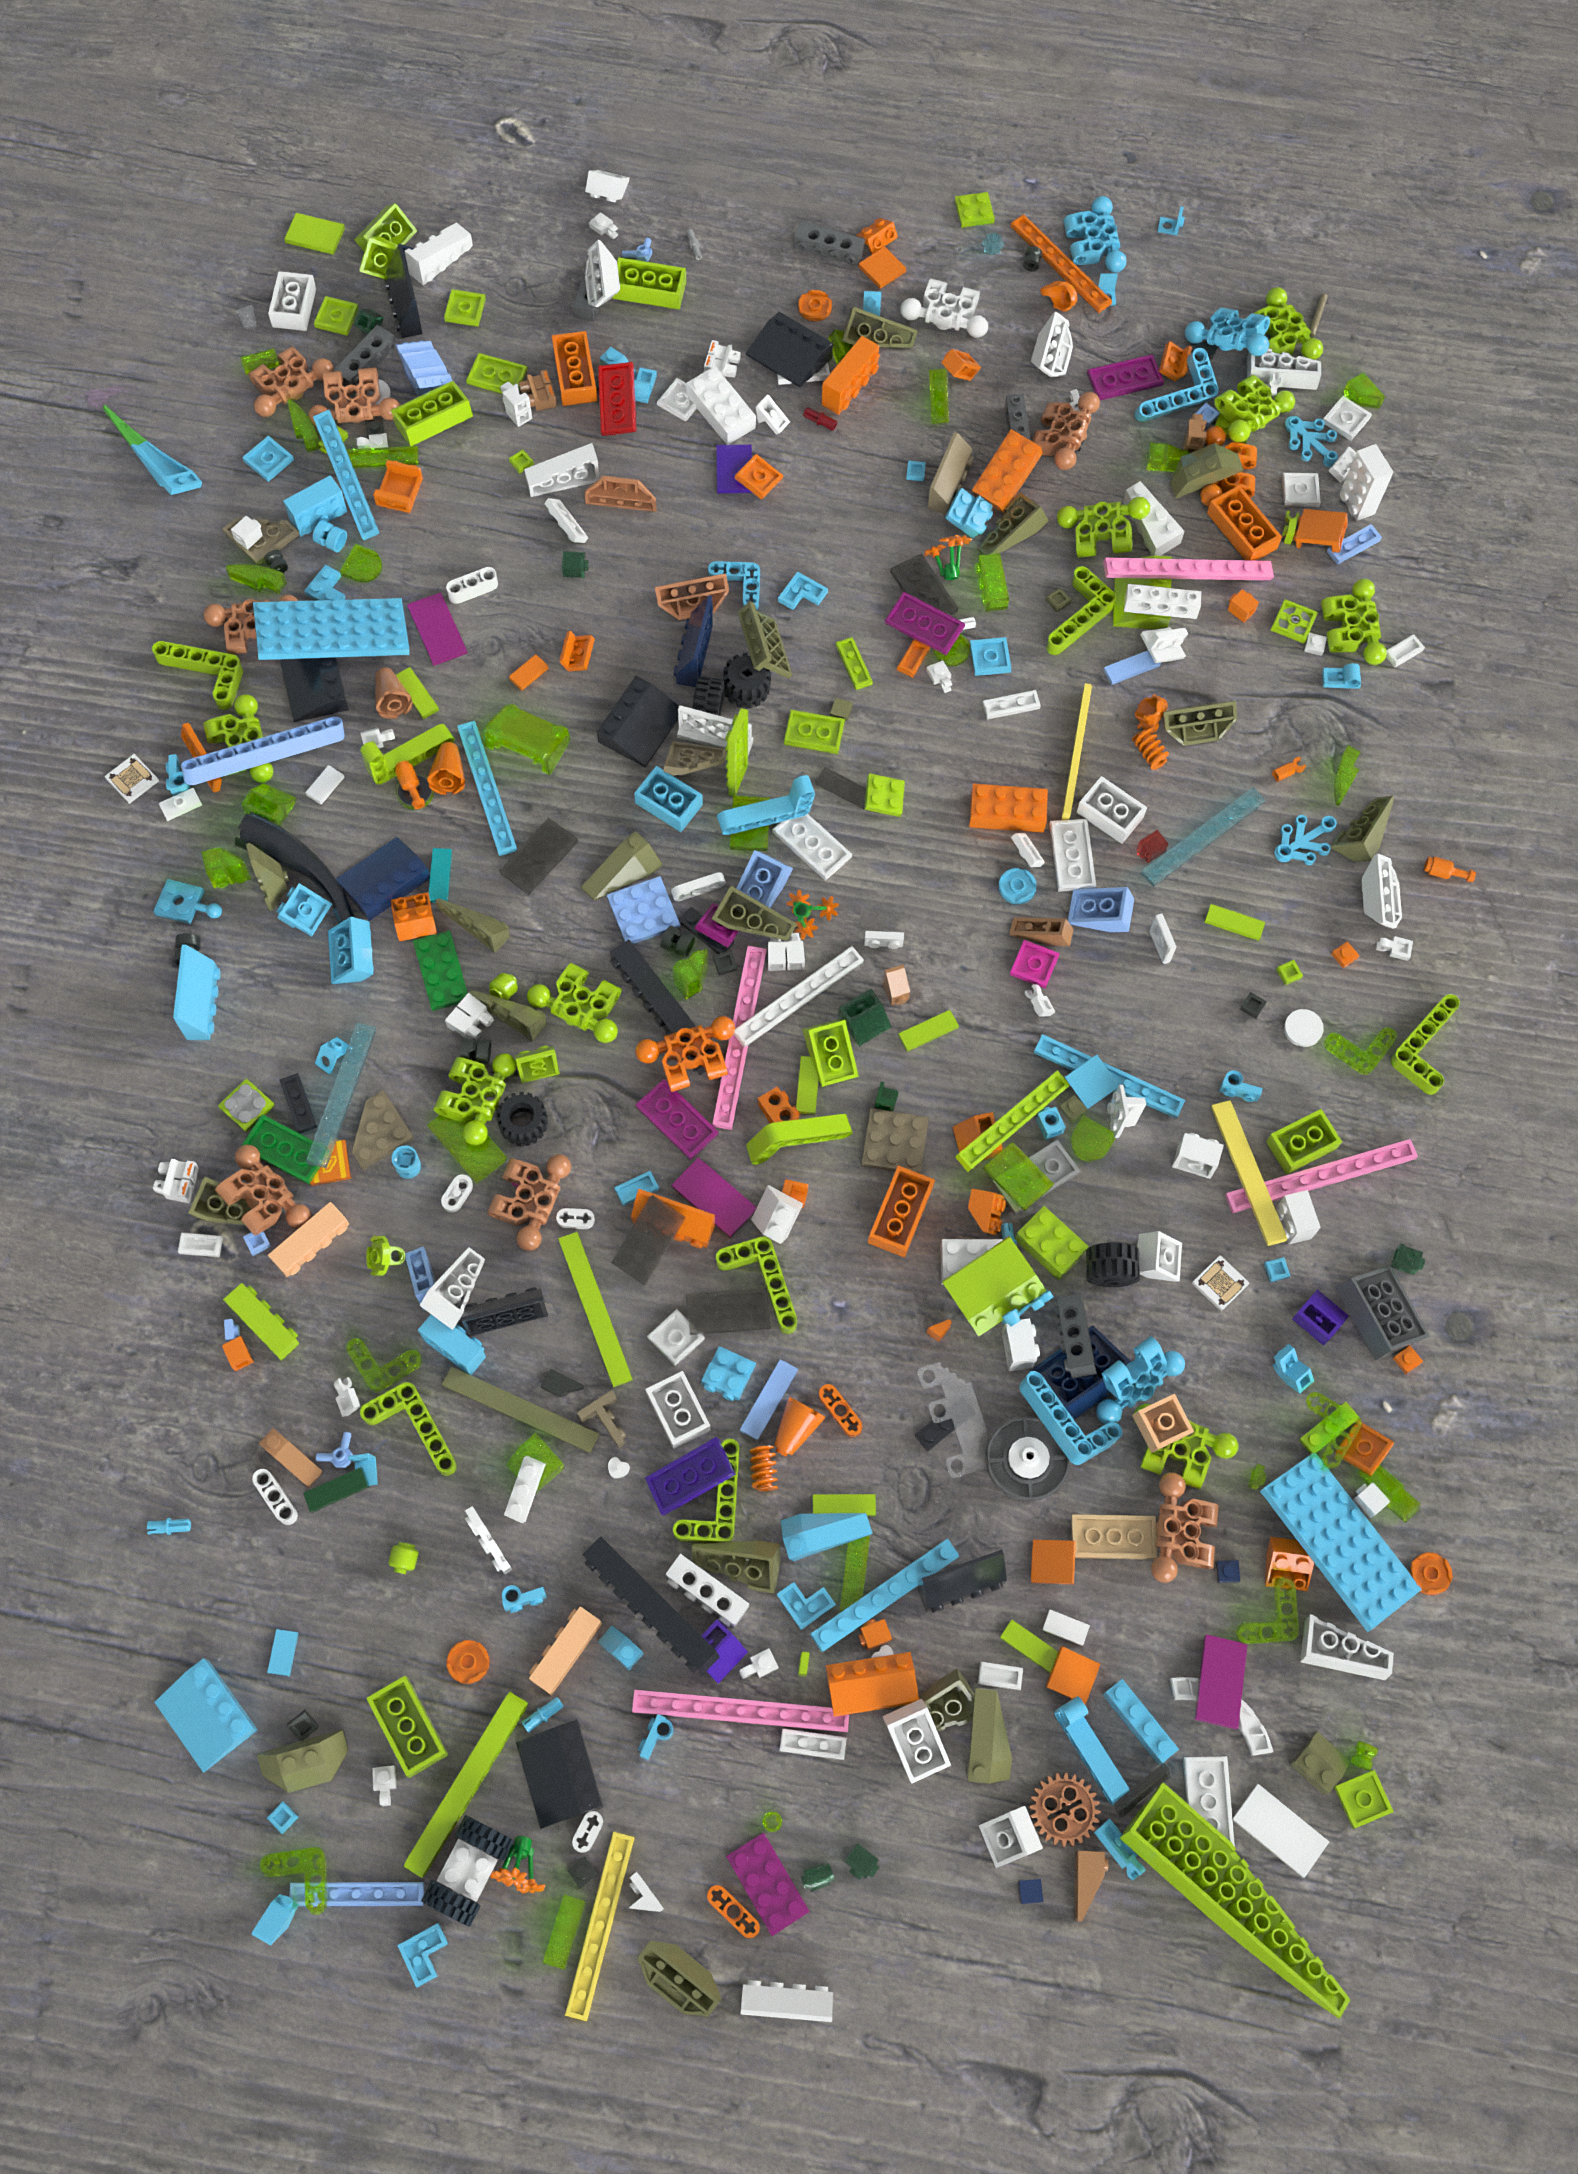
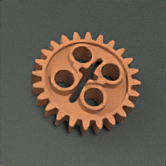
M1056 1773L1054 1781L1050 1776L1046 1777L1048 1784L1043 1781L1039 1782L1042 1789L1035 1788L1034 1792L1037 1794V1797H1030L1035 1802V1805L1029 1806V1809L1035 1810V1813L1030 1815V1818H1036L1037 1821L1033 1826H1040L1041 1828L1038 1835L1045 1832V1841L1053 1838V1845H1056L1060 1840L1062 1847L1066 1846L1067 1841H1069L1071 1847L1074 1846V1839L1080 1844L1083 1843L1082 1836L1088 1839L1090 1838L1088 1830L1093 1832L1096 1830L1092 1823H1099V1820L1094 1815L1101 1813V1811L1096 1810L1094 1806L1100 1804V1802L1093 1801L1092 1799L1096 1796V1793L1090 1794L1088 1792L1091 1785L1084 1787V1779L1076 1782L1075 1774L1071 1779H1068V1774L1064 1773L1061 1779L1060 1775ZM1066 1788L1074 1792L1072 1801L1064 1797V1790ZM1047 1798H1051L1055 1802L1053 1811L1045 1808L1044 1802ZM1077 1800L1082 1801L1080 1805L1067 1811L1068 1816L1062 1813L1051 1820L1047 1819L1050 1814L1062 1809L1061 1804L1068 1806ZM1076 1809H1081L1084 1812L1085 1818L1083 1821L1075 1819L1074 1812ZM1057 1819H1062L1065 1822L1066 1826L1062 1832L1055 1828V1821Z

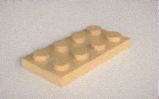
M1072 1514L1071 1536L1072 1541L1076 1542L1075 1558L1155 1560L1157 1558L1156 1516Z

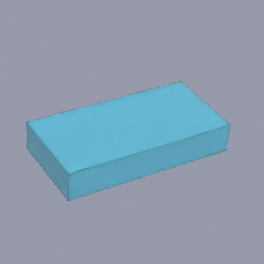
M648 1171L614 1187L622 1205L625 1206L635 1201L638 1189L653 1193L659 1190V1187L651 1171Z
M276 1629L267 1673L290 1677L298 1632Z

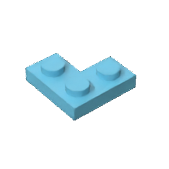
M325 564L304 590L305 595L316 601L345 600V595L333 588L341 578L340 572Z
M797 572L778 597V602L792 610L795 609L803 597L819 605L828 593V588Z
M795 1582L777 1593V1597L800 1630L836 1606L824 1587L807 1599Z
M440 1923L397 1945L416 1988L438 1977L429 1955L449 1944Z

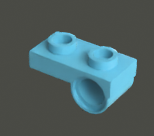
M639 368L637 378L634 379L635 401L648 403L657 377V371Z
M1351 663L1343 668H1323V688L1359 689L1361 686L1360 666Z
M173 754L168 755L169 762H166V771L169 774V779H166V787L175 796L191 789V785L185 783L183 772H180V761L177 755Z
M1232 1070L1226 1074L1220 1084L1219 1092L1229 1097H1241L1247 1102H1257L1263 1088L1242 1083V1074ZM1228 1080H1234L1236 1085L1230 1084Z
M510 1585L502 1592L504 1609L506 1612L510 1611V1613L522 1610V1606L531 1604V1606L543 1603V1599L547 1598L543 1587L522 1594L518 1587ZM512 1591L517 1592L518 1598L513 1602H509L507 1595Z
M657 1714L656 1719L651 1718L647 1727L650 1733L647 1739H642L638 1751L641 1752L640 1757L649 1760L658 1739L666 1741L673 1735L671 1722ZM661 1724H667L670 1727L669 1733L665 1736H661L657 1732Z

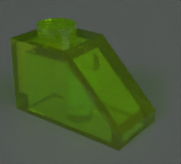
M1364 372L1347 381L1343 391L1345 397L1355 404L1375 409L1381 408L1385 398L1383 393Z

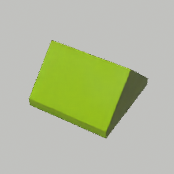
M369 237L359 272L387 280L386 270L398 245L383 237Z

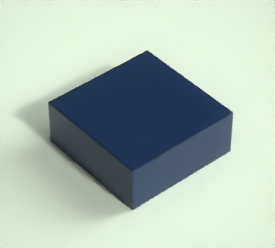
M1041 1879L1018 1881L1021 1904L1044 1902Z

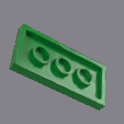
M450 930L413 940L432 1011L459 1004L468 992Z
M263 1114L241 1145H253L258 1149L261 1160L308 1185L330 1153L328 1148Z

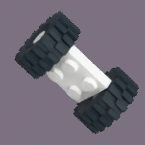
M465 1814L455 1834L460 1839L457 1840L437 1881L431 1880L421 1902L451 1919L470 1927L481 1907L476 1902L498 1859L505 1860L514 1840Z

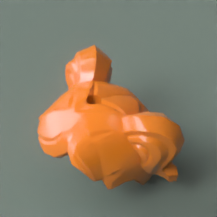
M1153 694L1151 698L1143 699L1134 714L1140 722L1137 728H1142L1143 730L1152 728L1154 730L1153 733H1155L1159 727L1158 722L1163 717V712L1168 708L1167 701L1156 696V694Z

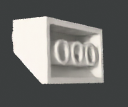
M748 1980L747 1985L743 1984L741 2014L832 2022L833 1992H828V1987L815 1986V1990H806V1985L793 1984L792 1988H783L784 1983L770 1982L769 1987L761 1986V1981Z

